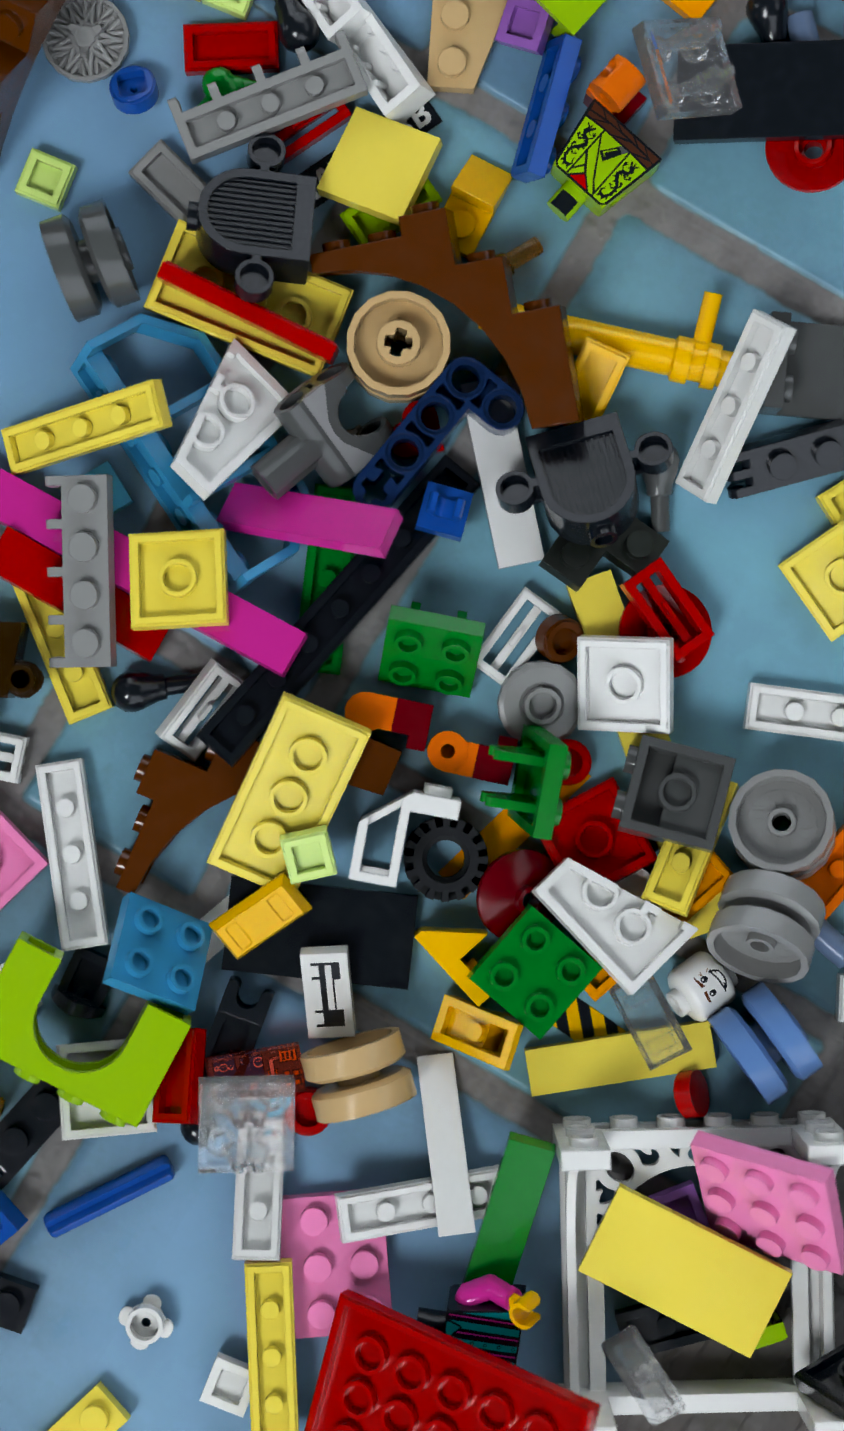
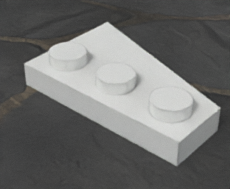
M235 338L229 344L170 465L204 501L283 426L274 414V409L289 393Z
M564 858L531 890L539 901L598 964L603 967L627 995H633L698 930L697 927L675 918L661 910L662 908L647 900H642L620 888L618 884L570 858Z

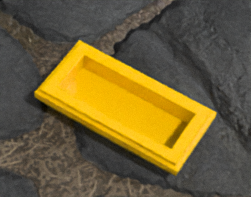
M589 336L586 337L575 361L585 420L603 415L630 358V355ZM574 423L563 424L562 426H567Z
M283 872L211 921L209 927L238 960L306 914L313 907L298 888L290 883L289 877Z

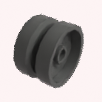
M103 199L81 206L79 209L78 220L84 239H79L72 222L63 214L39 222L41 236L55 276L69 309L77 322L101 314L102 300L96 283L101 282L109 301L118 308L140 300L139 290L132 272L134 266L121 231L119 227H115Z

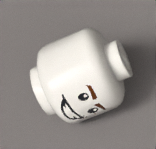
M699 951L676 966L668 974L667 980L670 991L666 994V999L671 1008L680 1017L688 1015L696 1021L704 1022L735 999V986L738 984V979L735 972L719 963L714 956L707 952Z

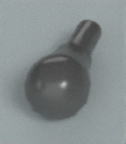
M674 446V461L667 471L657 475L641 474L645 483L646 494L650 496L651 528L656 532L670 531L669 495L673 494V484L680 461L678 451Z

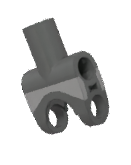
M347 362L332 365L301 383L275 407L274 414L289 435L250 468L262 487L276 500L280 499L314 469L328 488L338 487L346 483L369 463L394 432V428L386 417L375 418L363 426L358 425L348 430L342 427L338 416V407L341 398L347 392L346 388L353 382L356 376Z

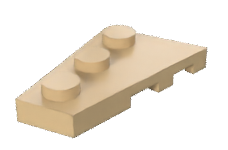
M432 0L427 83L433 91L474 94L495 42L494 39L507 0Z

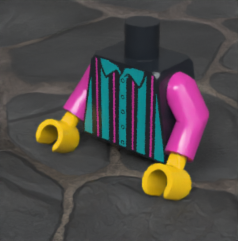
M487 1274L463 1284L450 1286L447 1311L419 1307L417 1321L516 1365L521 1330L530 1329L541 1319V1315L533 1311L540 1304V1297L535 1291L526 1292V1285H511L493 1274Z

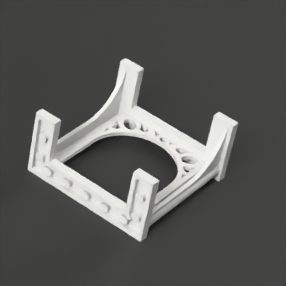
M818 1110L798 1111L797 1118H779L777 1112L757 1111L750 1113V1119H732V1115L729 1113L712 1112L707 1113L703 1120L685 1121L681 1114L675 1113L659 1114L656 1116V1121L638 1122L637 1116L627 1114L610 1116V1122L591 1123V1117L566 1116L563 1117V1123L552 1124V1143L556 1144V1155L559 1162L564 1383H558V1385L601 1404L594 1431H617L613 1415L798 1411L809 1431H844V1419L799 1391L794 1377L606 1382L604 1284L578 1271L580 1262L600 1222L597 1223V1214H601L603 1218L611 1200L600 1202L603 1190L602 1188L596 1189L597 1180L608 1189L614 1190L615 1194L620 1183L635 1190L641 1184L660 1173L675 1168L695 1166L694 1159L689 1157L688 1152L698 1130L766 1150L782 1149L787 1156L834 1169L836 1179L840 1165H844V1130L831 1117H826L824 1111ZM652 1149L658 1152V1160L655 1163L643 1164L635 1150H641L648 1155H652ZM672 1149H679L678 1155ZM611 1152L621 1153L631 1161L633 1165L631 1178L621 1181L614 1179L607 1173L606 1170H611ZM790 1259V1269H792L793 1273L791 1276L793 1375H795L796 1372L835 1349L834 1273L826 1270L816 1271L803 1263Z

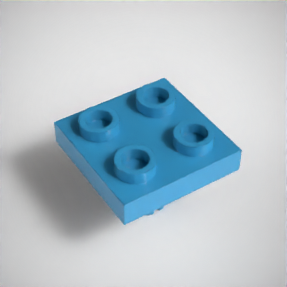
M133 892L128 893L122 898L102 983L187 1016L196 1010L212 935L209 923Z

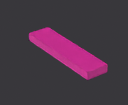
M235 482L216 521L221 523L224 530L385 558L403 521V517L399 510L394 508L288 491L280 499L276 500L261 486Z

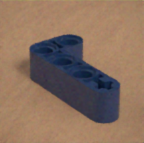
M472 357L455 359L445 368L359 473L353 485V494L356 502L391 508L467 415L494 435L503 436L512 433L517 429L523 417L524 404L522 398L514 389L478 360ZM461 370H469L476 375L479 384L472 392L461 393L452 385L451 379L453 375ZM505 400L514 407L515 417L510 422L498 423L490 417L488 412L489 406L494 401ZM433 406L444 409L449 418L446 426L439 430L427 428L421 420L423 412ZM409 443L417 449L419 457L412 466L400 467L392 460L391 453L398 444ZM384 463L391 474L402 480L399 484H396L393 478L390 477L383 487L386 499L381 502L379 499L374 498L369 503L364 500L367 493L363 486L367 482L372 485L378 484L384 476V470L377 467Z

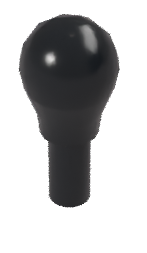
M274 0L276 3L274 9L277 16L278 34L283 46L295 53V49L304 46L306 52L312 50L320 37L319 26L312 14L299 0Z
M748 0L746 15L758 34L761 43L785 42L788 38V1Z
M127 671L119 674L113 681L111 697L116 706L123 711L137 712L158 701L166 700L168 695L185 693L200 672L165 677L164 674Z

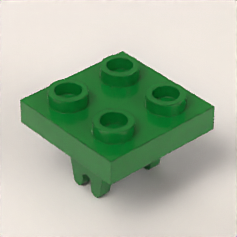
M412 601L411 608L391 604L378 680L400 686H411L441 692L446 695L470 698L486 623L466 619V611L458 610L457 617L422 611L420 610L421 603Z
M523 724L519 747L489 745L488 755L493 756V759L514 762L516 763L511 793L481 791L480 801L485 802V806L507 809V815L532 838L551 840L553 828L559 825L562 817L563 804L559 795L562 780L568 778L571 769L569 746L542 726Z
M528 904L467 976L541 1040L603 967L532 905Z

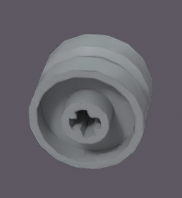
M772 769L754 775L738 789L729 807L728 828L739 858L749 869L779 872L797 880L811 877L823 867L835 847L836 821L828 794L813 778L796 770ZM787 820L789 828L785 831H777L778 821Z
M750 869L740 870L730 875L723 886L718 901L719 911H717L712 920L706 938L708 951L719 963L731 971L753 980L774 984L792 983L803 979L810 969L815 952L814 941L821 932L826 915L823 900L813 889L801 881L779 872Z

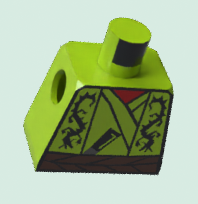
M594 99L552 165L551 175L562 186L548 200L547 205L565 222H568L583 204L596 216L600 217L649 179L657 171L662 158Z

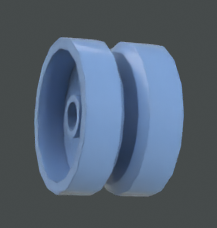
M759 981L741 994L742 1004L754 1023L748 1026L734 1008L727 1005L707 1020L768 1105H771L788 1092V1082L776 1065L778 1061L782 1060L789 1071L796 1078L803 1081L823 1068V1064L807 1041L809 1039L807 1034L784 1003L780 1004L762 981Z

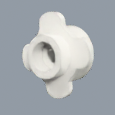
M146 1295L142 1303L134 1307L125 1306L119 1313V1322L125 1326L126 1333L131 1339L130 1343L135 1349L144 1350L160 1337L167 1338L173 1332V1321L165 1317L161 1309L162 1300L157 1295ZM148 1318L151 1324L144 1326L142 1319Z

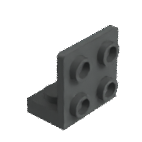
M772 311L769 315L797 330L758 414L831 421L842 419L844 421V326L791 321L792 313Z

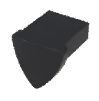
M91 948L74 951L60 984H55L51 991L54 1003L64 1013L86 1019L103 1017L106 1010L103 1003L111 986L102 983L108 956Z

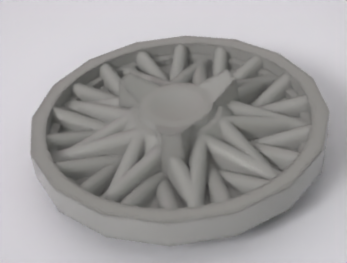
M66 0L42 45L47 60L57 73L73 82L94 83L107 79L120 69L128 55L130 33L125 17L114 3L108 0Z
M547 660L526 662L511 671L502 683L497 699L499 719L507 732L520 742L523 724L542 726L560 740L568 737L578 725V692L575 675L561 664Z

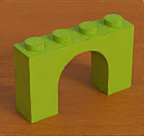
M22 931L0 971V1060L14 1066V1073L28 1082L39 1084L42 1080L58 1088L56 1093L72 1104L81 1106L83 1102H86L100 1109V1116L114 1125L125 1127L126 1123L137 1128L191 1027L192 1016H186L153 1002L146 1001L128 1037L114 1053L93 1062L68 1060L55 1053L46 1044L40 1033L37 1021L39 1002L61 963L65 952Z

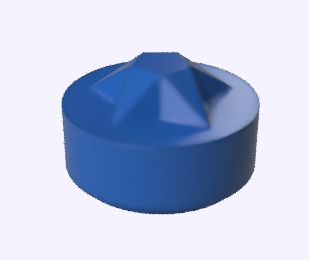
M128 66L122 68L110 80L109 90L113 103L123 113L140 114L146 112L158 100L159 90L155 77L145 67Z

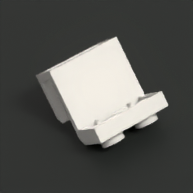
M425 782L423 790L412 789L385 805L361 816L348 879L396 888L410 812L458 820L461 799L460 797L452 796V787ZM400 808L389 869L362 864L369 824Z

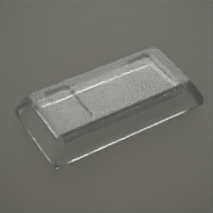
M653 975L633 995H627L617 983L608 990L650 1071L692 1050Z

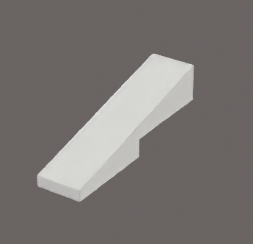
M302 0L329 41L336 44L334 34L344 30L368 92L386 118L403 124L436 95L365 0Z

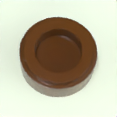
M565 614L551 615L540 624L536 632V648L541 655L552 662H568L577 655V637L581 634L584 635L583 628L577 621Z

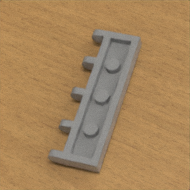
M344 30L334 34L339 50L310 61L304 46L295 49L300 63L299 66L266 79L260 64L251 67L256 83L221 96L215 81L209 83L207 88L212 100L182 112V107L176 97L167 100L192 165L246 144L258 134H271L368 95V89Z
M113 475L45 476V486L50 488L61 487V519H47L46 529L62 530L63 567H47V577H63L64 615H48V625H64L65 657L55 656L49 658V668L117 667Z

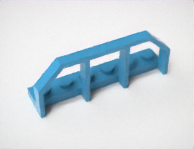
M140 313L87 341L70 370L90 400L126 388L120 379V372L115 361L109 355H104L102 350L134 333H140L193 349L212 379L222 358L204 332ZM210 383L168 406L171 420L200 405ZM154 432L120 443L178 531L224 528L221 523L216 521L218 516L208 511L202 502L203 499L170 467L174 459L172 457V449L162 434ZM272 435L259 448L260 453L246 460L211 495L251 473L250 467L278 444L274 436ZM301 480L289 491L308 494L309 489L304 481ZM226 538L228 591L236 596L239 595L254 580L293 557L299 551L300 543L284 541L281 551L250 569V565L244 555L234 550Z

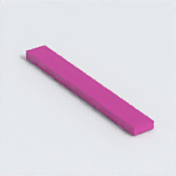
M0 468V524L5 527L9 526L62 556V530L46 529L47 519H61V500ZM114 530L115 586L130 594L129 537ZM229 591V626L193 628L283 678L308 638L305 632Z

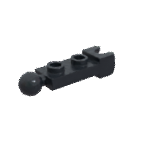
M238 976L230 977L206 1040L200 1125H180L182 1136L190 1144L201 1146L213 1140L218 1127L213 1116L215 1110L229 1115L275 995L274 990L267 988L262 992L258 1002L246 1004L242 1002L239 996L242 984L241 978ZM246 1053L233 1075L225 1099L215 1101L208 1060Z

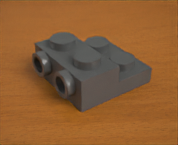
M643 734L639 747L630 745L623 772L632 774L627 792L618 790L611 818L620 820L617 831L662 843L667 841L711 853L715 844L736 759Z

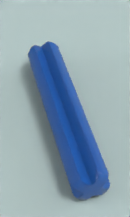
M161 1155L47 1212L43 1217L45 1227L52 1237L57 1238L171 1181L175 1176L174 1167L166 1155Z

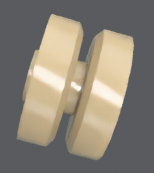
M387 291L368 299L355 312L347 330V357L350 367L356 374V382L370 396L387 403H411L423 397L449 365L450 360L449 328L443 314L429 299L410 291ZM396 342L404 343L408 348L402 350L401 356L392 355L391 346Z
M385 1027L356 1033L355 1037H342L309 1049L300 1055L306 1081L315 1084H326L317 1089L311 1098L317 1122L327 1124L358 1119L398 1106L417 1095L411 1068L392 1065L405 1054V1047L399 1027Z

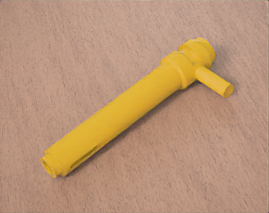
M704 291L693 338L679 335L676 339L567 315L573 354L579 355L586 337L589 336L630 355L626 367L666 375L668 381L685 384L686 380L697 382L698 388L712 391L714 386L718 387L733 355L732 351L723 350L722 344L712 342L723 295ZM517 304L518 313L524 312V306Z

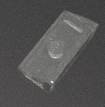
M627 1325L601 1344L605 1355L651 1425H659L686 1409L685 1402L635 1325Z

